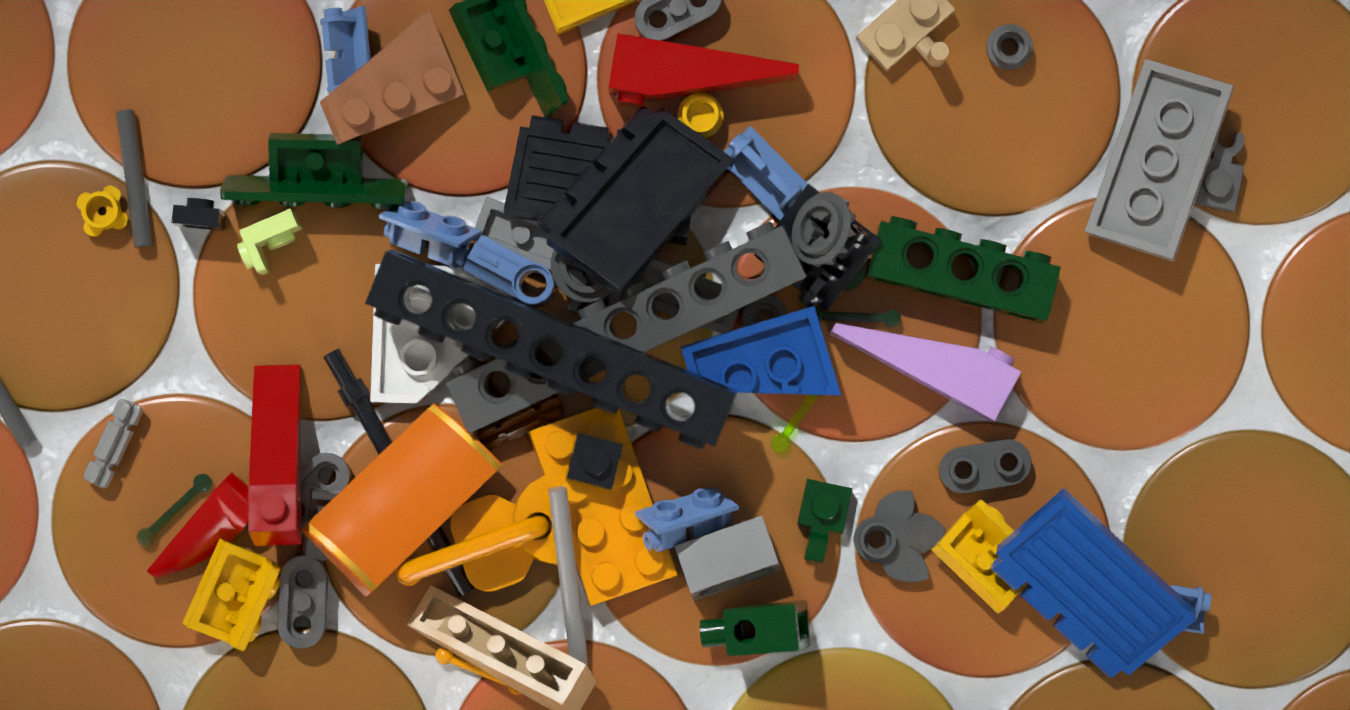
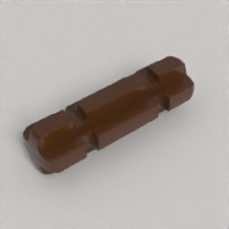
M553 394L540 400L534 406L532 404L499 419V423H491L476 431L477 437L490 451L503 445L502 441L505 439L511 441L543 426L542 422L545 420L551 422L563 416L565 413L559 397Z

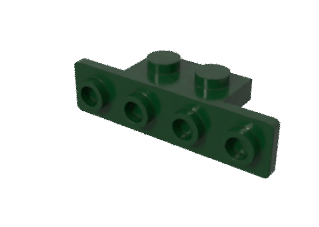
M464 0L454 4L448 10L487 92L526 78L545 117L554 115L569 102L565 81L555 71L547 55L546 42L543 36L535 30L527 13L525 0Z
M270 133L268 138L269 176L227 175L220 189L221 200H233L234 204L241 206L255 205L260 201H279L280 205L287 207L301 206L306 202H324L326 206L332 208H343L350 206L352 203H370L374 208L390 209L398 204L405 203L409 190V181L407 179L363 178L362 135L337 145L333 134Z

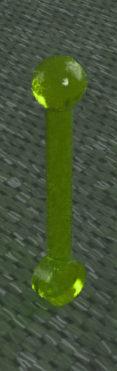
M808 395L782 433L772 437L771 446L775 451L782 452L788 448L789 437L819 395Z

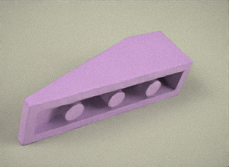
M836 323L829 333L989 422L995 421L1021 373V371L1012 367L1015 361L1014 358L993 347H990L988 353L981 349Z

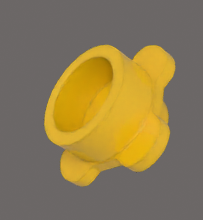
M106 186L103 192L97 191L91 194L85 192L78 197L77 207L81 210L82 217L85 220L83 229L86 234L97 237L104 230L111 228L121 230L126 227L128 216L122 212L120 205L122 193L115 186ZM101 207H105L107 210L103 216L98 212Z

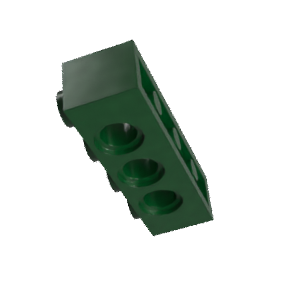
M891 216L889 223L884 221L879 223L876 236L882 239V241L870 255L865 275L866 279L1038 323L1048 321L1061 269L1060 266L1050 264L1051 256L1027 250L1024 251L1023 257L1005 253L1007 245L986 239H980L979 245L962 242L961 233L943 228H935L934 234L916 230L917 222L896 216ZM912 245L926 247L931 255L929 266L924 269L912 267L906 258L907 249ZM966 256L973 261L975 274L972 279L960 280L954 276L951 270V263L955 257ZM1008 267L1017 272L1020 283L1016 291L1006 292L998 286L996 274L1000 268Z

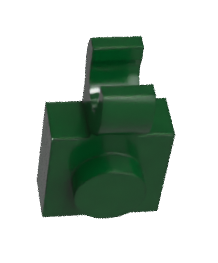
M806 479L797 525L810 527L804 559L820 563L824 562L829 532L843 534L852 488Z

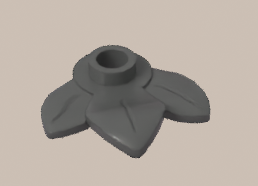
M896 491L883 497L876 507L874 516L862 521L854 533V546L862 558L870 562L880 563L891 578L904 582H919L929 577L928 567L921 553L933 547L946 530L945 526L933 517L922 513H913L914 496L912 491ZM876 530L882 532L885 537L883 546L877 549L872 548L868 543L869 534Z

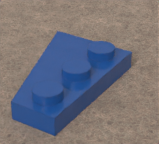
M814 306L680 346L687 370L736 389L738 393L841 396Z

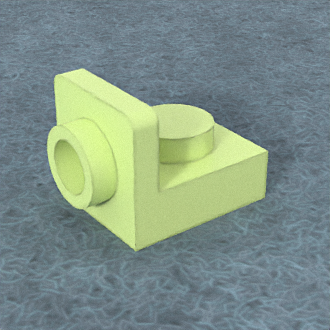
M288 209L239 230L243 242L238 243L237 247L247 269L255 267L257 273L261 275L271 272L261 246L267 244L269 249L273 250L295 240L293 233L303 229L295 211Z

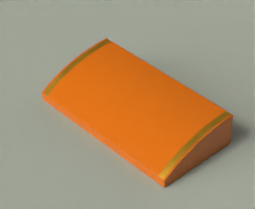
M433 403L316 514L301 531L366 597L396 570L503 464L471 433H468L467 429Z

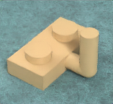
M897 0L856 36V39L885 72L913 48L931 66L939 67L946 60L949 48L943 42L935 43L928 35L953 14L956 9L948 0Z

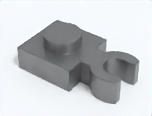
M1237 132L1234 134L1233 143L1230 148L1222 147L1217 138L1195 205L1230 213L1235 211L1245 166L1232 164V159L1234 155L1241 151L1244 145L1243 133Z

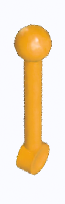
M440 647L436 651L435 658L438 663L442 665L454 664L507 686L508 690L514 695L522 694L461 657L454 655L450 650Z

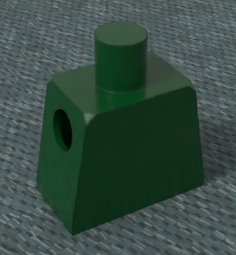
M807 600L735 606L723 609V618L700 620L702 647L726 646L727 656L801 651L811 646ZM745 622H751L756 630L755 637H748L745 634Z

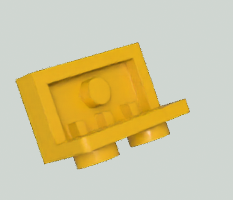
M979 500L965 511L931 549L997 614L1003 611L1027 584L1025 582L1020 588L1013 590L990 569L992 563L999 557L996 554L997 546L1012 534L1014 530L1005 522L1003 515L997 509L988 506L982 500Z
M219 539L182 624L187 628L227 642L235 649L244 651L248 642H252L260 631L262 617L260 615L267 599H272L279 588L281 566L266 556Z

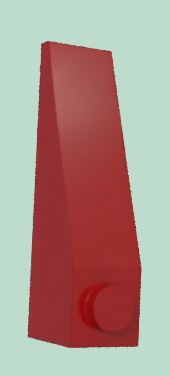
M617 33L608 90L609 94L617 95L616 102L641 107L644 105V100L661 101L687 97L694 93L707 94L797 80L800 64Z
M300 364L254 366L249 464V534L255 546L302 544Z

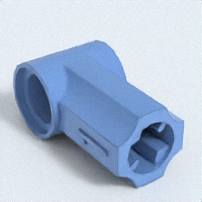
M481 235L474 244L463 268V271L532 307H542L548 304L554 298L557 289L552 273L542 264L535 263L484 235ZM531 273L543 274L546 278L547 286L542 295L532 298L526 296L522 291V283L526 276Z

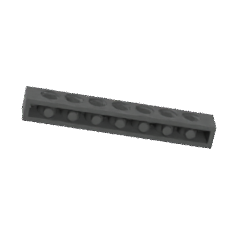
M769 221L746 232L749 241L732 249L730 242L726 241L703 252L707 261L690 268L687 260L662 271L665 280L648 288L645 280L630 286L622 295L623 300L609 307H606L602 299L578 310L581 320L574 322V324L646 352L806 278L807 273L796 254L785 226L782 225L775 229L772 222ZM746 253L757 254L764 262L763 274L756 279H747L738 270V261ZM713 273L720 279L722 289L719 296L707 299L698 293L696 281L701 274ZM668 292L678 299L679 311L675 317L664 318L656 312L654 301L658 294ZM627 312L636 319L637 330L632 337H621L614 331L612 322L617 313ZM516 339V340H514V341H512V342H510V343H507V344H505L504 346H507V347L515 346L516 343L518 342V339ZM544 339L540 343L539 351L547 353L551 357L553 364H558L563 356L561 345L553 339ZM588 357L582 364V372L587 379L607 370L605 363L597 357ZM477 358L452 369L456 378L445 383L468 433L474 432L558 392L547 386L550 380L532 372L530 379L505 370L506 361L499 358L482 366ZM492 371H502L510 378L511 389L507 395H497L489 388L488 378Z

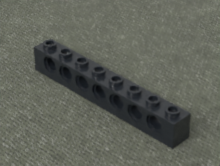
M395 250L385 251L365 304L376 308L374 316L381 320L400 325L403 319L419 326L417 333L425 338L443 343L445 337L460 342L463 344L460 351L469 356L487 361L488 356L491 355L506 361L504 369L513 374L530 379L533 372L550 380L547 386L557 392L574 396L577 390L592 396L591 405L601 410L617 414L619 408L636 414L635 423L657 432L661 431L662 426L680 432L679 441L704 450L706 443L714 447L716 446L738 393L736 389ZM416 285L427 288L432 297L430 307L424 312L416 310L409 300L410 292ZM459 303L469 305L475 312V322L470 329L458 327L453 320V310ZM501 321H509L517 327L519 339L515 346L507 347L497 340L496 328ZM544 339H553L561 345L563 356L558 364H548L541 359L539 346ZM597 357L605 363L607 373L604 380L592 382L584 376L582 364L586 358ZM641 375L648 380L650 394L647 398L637 400L628 395L625 383L629 376ZM675 393L689 395L694 402V412L688 417L675 416L670 411L668 404L671 395Z

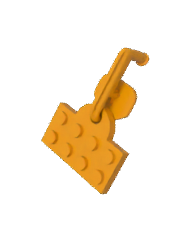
M599 408L529 431L528 434L543 476L527 485L518 497L516 504L497 495H487L462 504L453 513L450 520V530L455 544L414 559H406L395 571L400 583L412 586L417 584L421 578L462 564L467 579L472 586L481 591L491 592L522 581L534 558L541 562L557 565L548 490L553 487H566L577 573L589 606L677 576L669 549L657 552L654 549L648 550L644 545L643 533L648 531V526L635 516V511L651 507L653 504L620 410H618L617 414H612ZM577 433L623 444L612 490L565 479ZM535 513L543 514L548 518V520L543 516L536 515ZM549 522H550V527H551V528H550V532H549V534L547 535V537L544 538L545 534H546V533L548 532V530H549Z

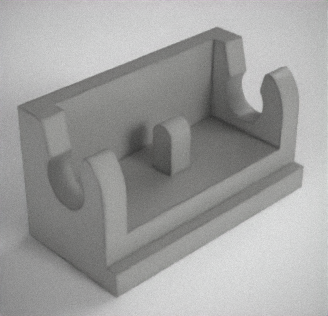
M763 516L675 545L693 601L780 572L779 562Z

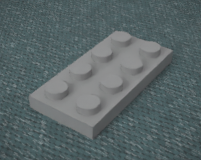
M1145 59L1085 233L1174 262L1234 93V86Z

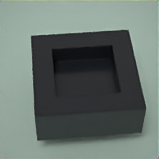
M187 198L186 206L173 205L172 224L182 228L225 231L226 213L219 208H214V200Z
M577 433L565 479L612 490L623 444Z

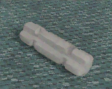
M120 399L117 402L112 413L115 419L113 422L108 421L93 453L97 457L94 462H89L85 470V480L98 487L107 488L115 474L112 468L114 465H119L134 433L130 429L132 425L137 426L143 414V408L125 399Z

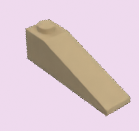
M432 585L428 588L407 623L413 630L551 710H581L597 682L585 663Z

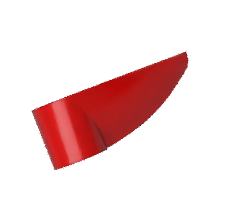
M231 472L188 520L148 568L147 572L158 578L185 570L212 556L219 539L231 542L249 525V486Z

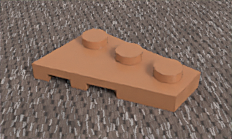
M430 9L418 17L409 27L391 40L382 50L320 101L337 145L464 95Z

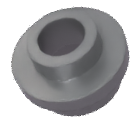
M1005 24L996 28L990 34L986 44L989 60L996 67L1009 71L1019 69L1025 65L1033 49L1032 40L1027 31L1014 24ZM1006 40L1013 41L1017 46V53L1012 56L1005 55L1001 51V43Z

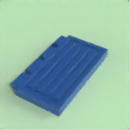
M1065 488L1059 491L997 546L996 554L999 557L990 567L1013 590H1017L1027 582L1028 585L1022 590L1020 596L1047 621L1060 612L1061 615L1055 620L1053 627L1079 651L1084 650L1093 643L1094 645L1088 650L1086 657L1109 678L1114 677L1121 670L1129 676L1196 620V610Z

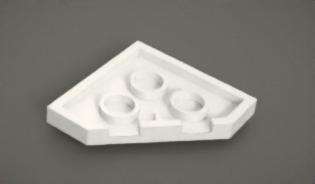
M375 264V276L380 264ZM434 266L449 273H452L456 276L474 282L478 285L501 293L505 296L514 298L509 294L463 271V266H459L457 268H453L450 266ZM416 285L410 292L409 300L416 310L424 312L430 307L432 297L427 288ZM459 303L455 306L452 314L455 324L462 329H470L475 322L474 310L465 303ZM374 308L370 402L419 404L453 372L452 369L458 367L469 357V355L460 351L463 344L445 337L443 343L425 338L417 333L418 325L403 319L400 325L386 322L374 316L376 310ZM501 321V322L498 324V326H497V328H496V331H497L506 321Z

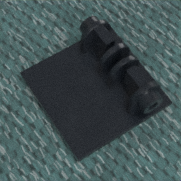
M808 183L776 225L775 229L784 225L792 241V228L799 210L811 197L821 192ZM855 219L851 223L850 228L856 235L847 238L845 245L848 253L837 254L835 264H822L820 267H816L801 260L807 277L791 284L800 291L798 295L799 300L808 307H813L816 303L827 312L882 239ZM820 221L819 224L824 231L823 238H828L830 234L827 228L828 223ZM754 254L757 259L763 262L760 256Z

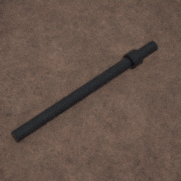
M338 348L323 358L341 388L337 392L346 407H352L379 455L392 443V440L367 398L370 392L362 378L356 379ZM441 526L427 538L433 552L451 546ZM462 564L444 570L459 597L475 589L468 581Z

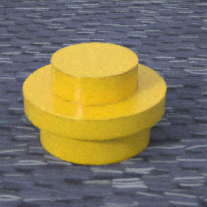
M694 93L686 97L680 104L678 120L702 137L709 138L722 125L723 109L715 97L706 93Z

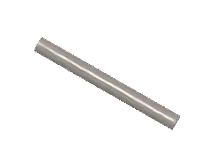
M553 487L548 490L568 653L569 656L588 665L567 488Z

